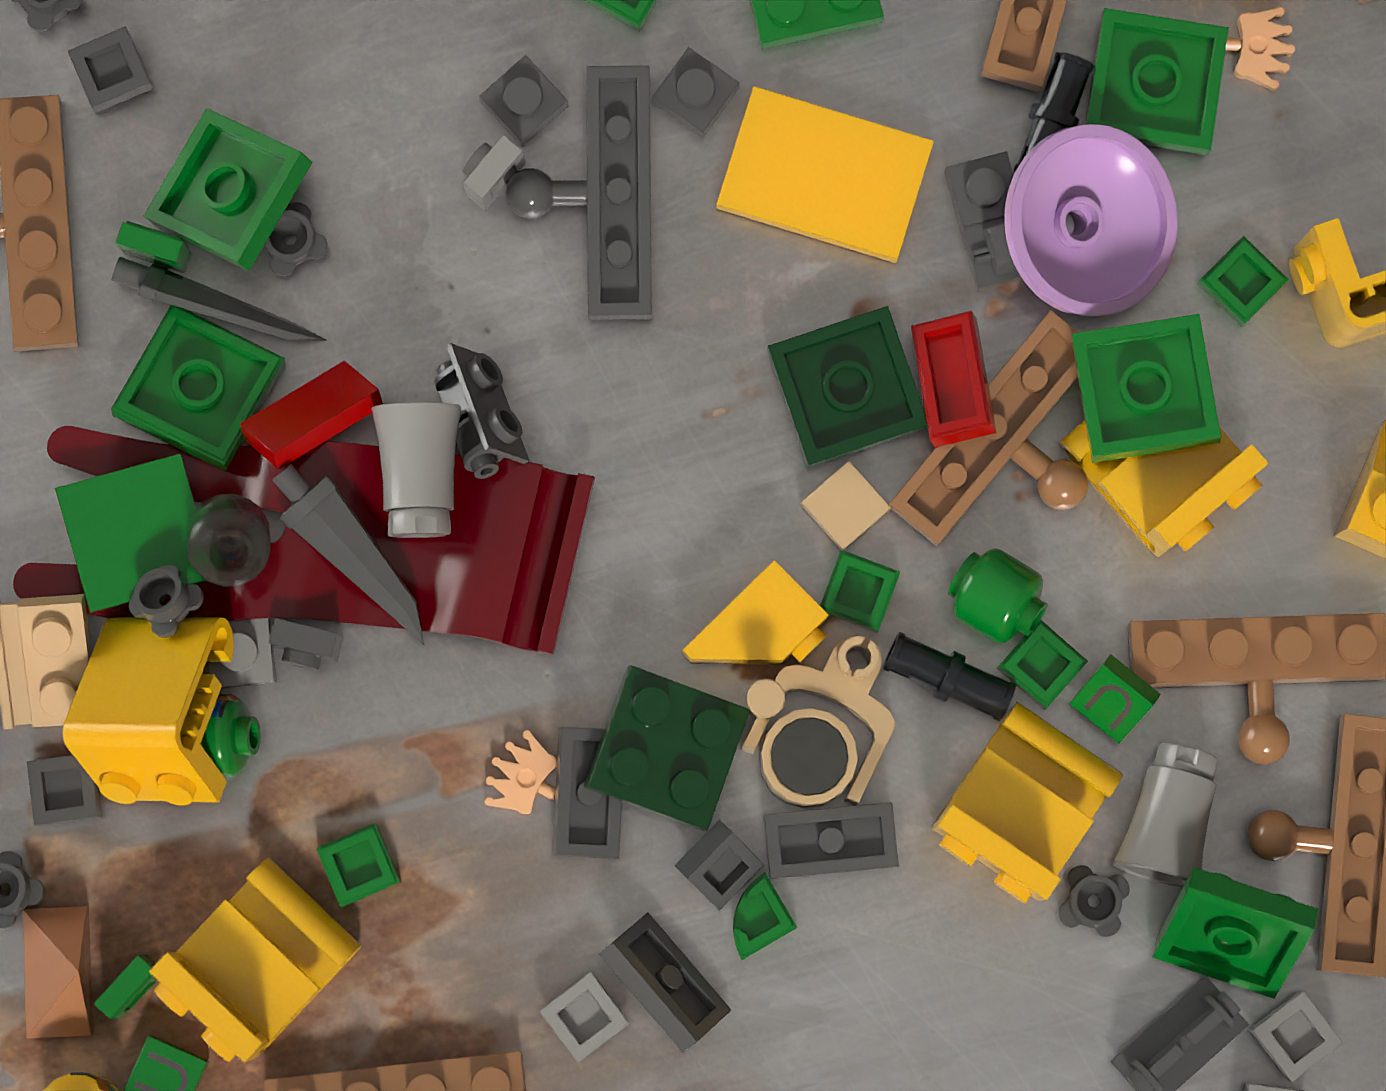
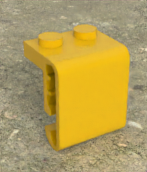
M1339 218L1313 226L1292 249L1295 258L1289 260V267L1299 294L1304 295L1308 293L1324 339L1330 345L1342 348L1386 334V270L1360 278Z
M1085 420L1059 441V445L1067 457L1084 470L1088 481L1142 543L1157 557H1160L1176 543L1184 552L1189 550L1214 528L1212 523L1206 518L1225 501L1234 511L1263 486L1255 475L1269 464L1253 444L1242 452L1221 428V440L1217 444L1092 463Z
M145 617L108 618L102 626L63 725V739L66 747L96 783L102 795L108 800L120 804H132L135 801H166L181 806L189 805L192 802L219 803L227 780L200 744L222 684L214 674H202L206 662L232 661L234 637L229 622L223 617H185V619L178 623V629L173 635L162 638L153 633L151 629L152 624Z
M1016 702L931 828L944 837L939 846L958 860L972 867L977 859L996 872L998 875L993 883L1024 904H1026L1030 897L1037 901H1046L1061 880L1057 875L1094 822L1092 818L1106 797H1111L1123 777V773L1019 702Z
M269 857L246 877L248 881L230 900L225 899L176 952H167L149 971L160 982L153 990L155 994L179 1016L182 1017L188 1010L193 1013L207 1027L201 1034L203 1040L227 1062H230L237 1056L245 1063L261 1055L362 947L355 938Z

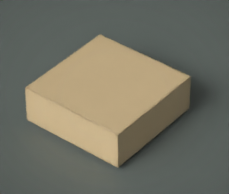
M847 461L801 501L800 504L837 547L843 551L891 509L850 461Z

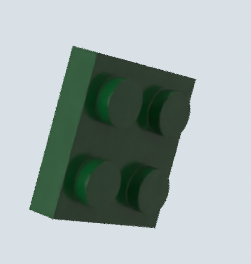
M888 306L767 346V351L807 468L928 428L926 414Z
M629 665L625 670L584 788L693 828L708 831L750 709Z

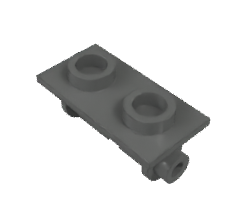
M452 343L448 344L446 348L451 360L438 366L436 370L438 376L434 380V385L442 403H452L461 406L459 423L469 416L470 420L458 428L456 438L465 469L473 472L476 478L484 479L498 472L499 466L497 463L504 458L527 464L530 460L521 439L523 433L522 426L509 407L501 385L503 383V376L499 367L486 354L477 353Z
M1205 976L1110 1062L1135 1091H1176L1249 1024L1240 1015L1239 1012L1241 1010L1224 991L1220 992L1209 978Z

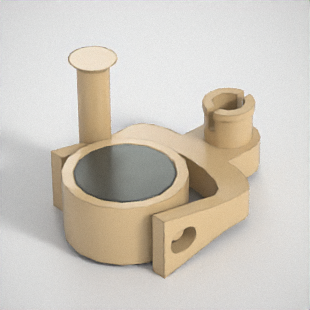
M853 635L839 641L833 649L823 671L801 665L785 666L778 673L775 681L760 679L754 682L748 689L746 696L748 709H750L749 714L755 722L741 750L753 755L759 741L763 743L759 755L761 776L769 790L786 804L801 808L823 806L837 798L848 785L850 789L844 801L856 806L868 785L895 728V720L891 712L881 702L868 695L882 664L879 648L868 637ZM850 651L861 652L867 659V667L856 669L855 671L851 670L846 660V654ZM803 692L820 696L852 712L866 724L872 733L873 743L857 775L854 774L858 761L855 739L846 724L832 713L814 708L794 710L778 719L769 732L765 730L771 717L778 714L784 707L786 693Z

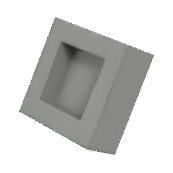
M504 135L500 137L493 147L486 142L482 144L463 168V173L468 176L463 182L466 196L486 211L507 186L509 179L524 166L523 150Z
M251 619L229 622L234 637L232 661L208 662L209 674L216 676L222 684L221 689L277 683L274 649L269 644L272 631L271 620Z
M592 972L588 973L539 1011L577 1063L630 1024Z
M1301 990L1249 1029L1289 1082L1295 1081L1343 1044L1314 1003Z

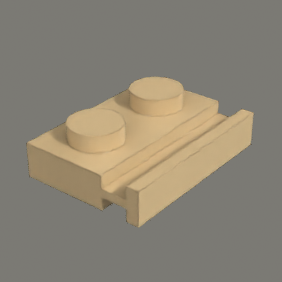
M85 594L21 598L19 602L1 603L0 600V707L3 730L13 729L15 725L32 724V728L64 725L92 654Z

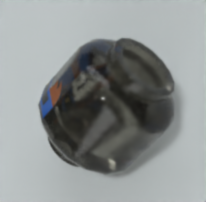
M234 493L219 494L203 501L191 514L186 528L187 555L195 572L206 581L223 587L240 586L255 579L266 567L271 553L269 522L263 510L249 498Z

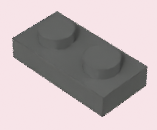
M559 727L552 856L619 859L622 801L584 788L604 729Z
M892 802L764 814L770 879L899 867Z
M648 912L599 954L683 1053L732 1011Z

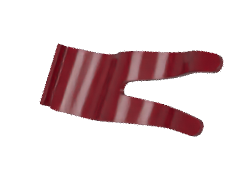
M62 426L56 429L50 435L47 442L48 455L54 462L94 476L108 474L180 454L193 500L197 503L232 508L273 510L281 514L293 504L272 481L288 465L278 470L251 445L239 447L225 472L170 444L138 440L75 426ZM325 441L289 463L299 471L312 487L326 475L335 482L343 498L416 599L422 632L481 638L525 651L546 655L555 654L594 486V476L581 473L572 475L545 468L542 464L533 462L523 464L504 458L497 463L499 470L496 474L488 478L479 479L475 477L473 472L465 469L462 456L455 454L454 510L449 511L451 533L442 537L397 538L388 536L389 512L383 511V479L379 446ZM286 525L281 537L276 542L270 543L269 552L267 550L256 571L255 567L253 570L251 569L233 578V580L223 577V569L240 568L248 564L252 553L263 550L265 544L210 556L215 579L196 584L202 589L204 599L198 609L189 611L186 616L223 617L227 621L275 618L306 619L406 630L292 528L289 529ZM27 563L17 570L13 579L14 591L20 599L84 594L76 564ZM85 597L87 615L105 618L135 617L130 612L129 603L90 613ZM171 597L166 599L162 605L168 604L171 601Z

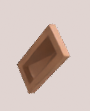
M89 906L23 909L26 1039L93 1035Z

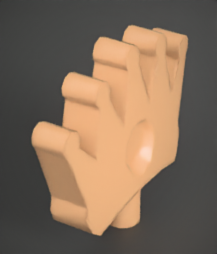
M1283 7L1254 14L1248 12L1241 14L1237 19L1240 39L1227 38L1226 50L1239 51L1238 61L1233 70L1235 77L1247 79L1270 91L1277 90L1279 81L1272 80L1267 74L1280 73L1284 75L1290 69L1289 64L1281 63L1274 57L1282 55L1291 56L1295 51L1294 45H1287L1275 40L1280 36H1289L1292 33V27L1290 25L1282 26L1270 22L1275 17L1281 18L1285 12Z
M526 730L522 736L525 740H528L531 751L517 747L512 742H507L505 745L507 751L512 752L519 764L503 761L499 757L492 759V764L499 767L510 780L494 779L492 776H488L486 784L494 786L505 797L495 800L492 797H487L485 805L517 810L520 814L528 815L532 813L537 793L550 800L554 799L555 787L546 783L545 779L556 769L557 759L553 755L548 754L532 733Z

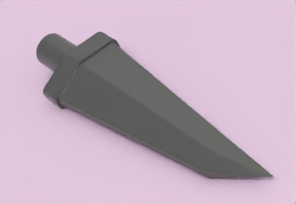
M119 257L111 280L140 290L138 294L140 297L152 301H161L286 340H326L292 321L169 271V268L156 263L148 267L123 257Z
M292 464L285 467L272 481L293 504L279 518L289 529L292 528L424 645L416 599L343 498L335 482L326 475L312 487Z

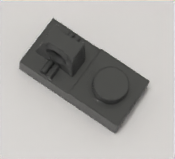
M1007 151L947 166L944 173L977 292L1023 280L1013 263L1005 233V204L1008 189L1014 176Z

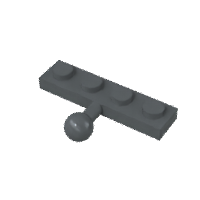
M650 65L586 66L587 180L552 181L545 172L539 169H522L509 179L505 192L506 201L514 213L528 219L545 215L552 206H587L589 320L652 319Z

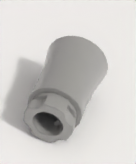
M408 402L372 407L381 460L383 511L389 512L388 536L397 538H428L449 535L451 533L449 511L454 510L455 448L461 406L439 402Z
M1159 744L1156 758L1153 760V766L1147 768L1141 795L1128 832L1113 862L1116 868L1138 877L1178 887L1184 886L1193 867L1202 869L1209 814L1217 786L1213 782L1217 763L1216 756L1179 744Z

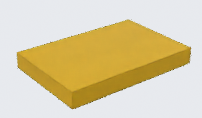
M753 86L717 200L716 209L897 263L934 141Z

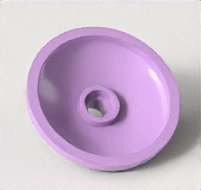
M1090 124L1059 130L1041 140L1029 151L1018 166L1008 189L1004 216L1006 240L1010 255L1020 276L1028 287L1052 307L1065 313L1084 317L1112 315L1131 308L1142 301L1152 292L1164 276L1174 253L1177 239L1178 214L1175 196L1169 178L1158 159L1143 143L1130 134L1110 126ZM1068 213L1071 214L1075 222L1072 233H1069L1066 227V216Z

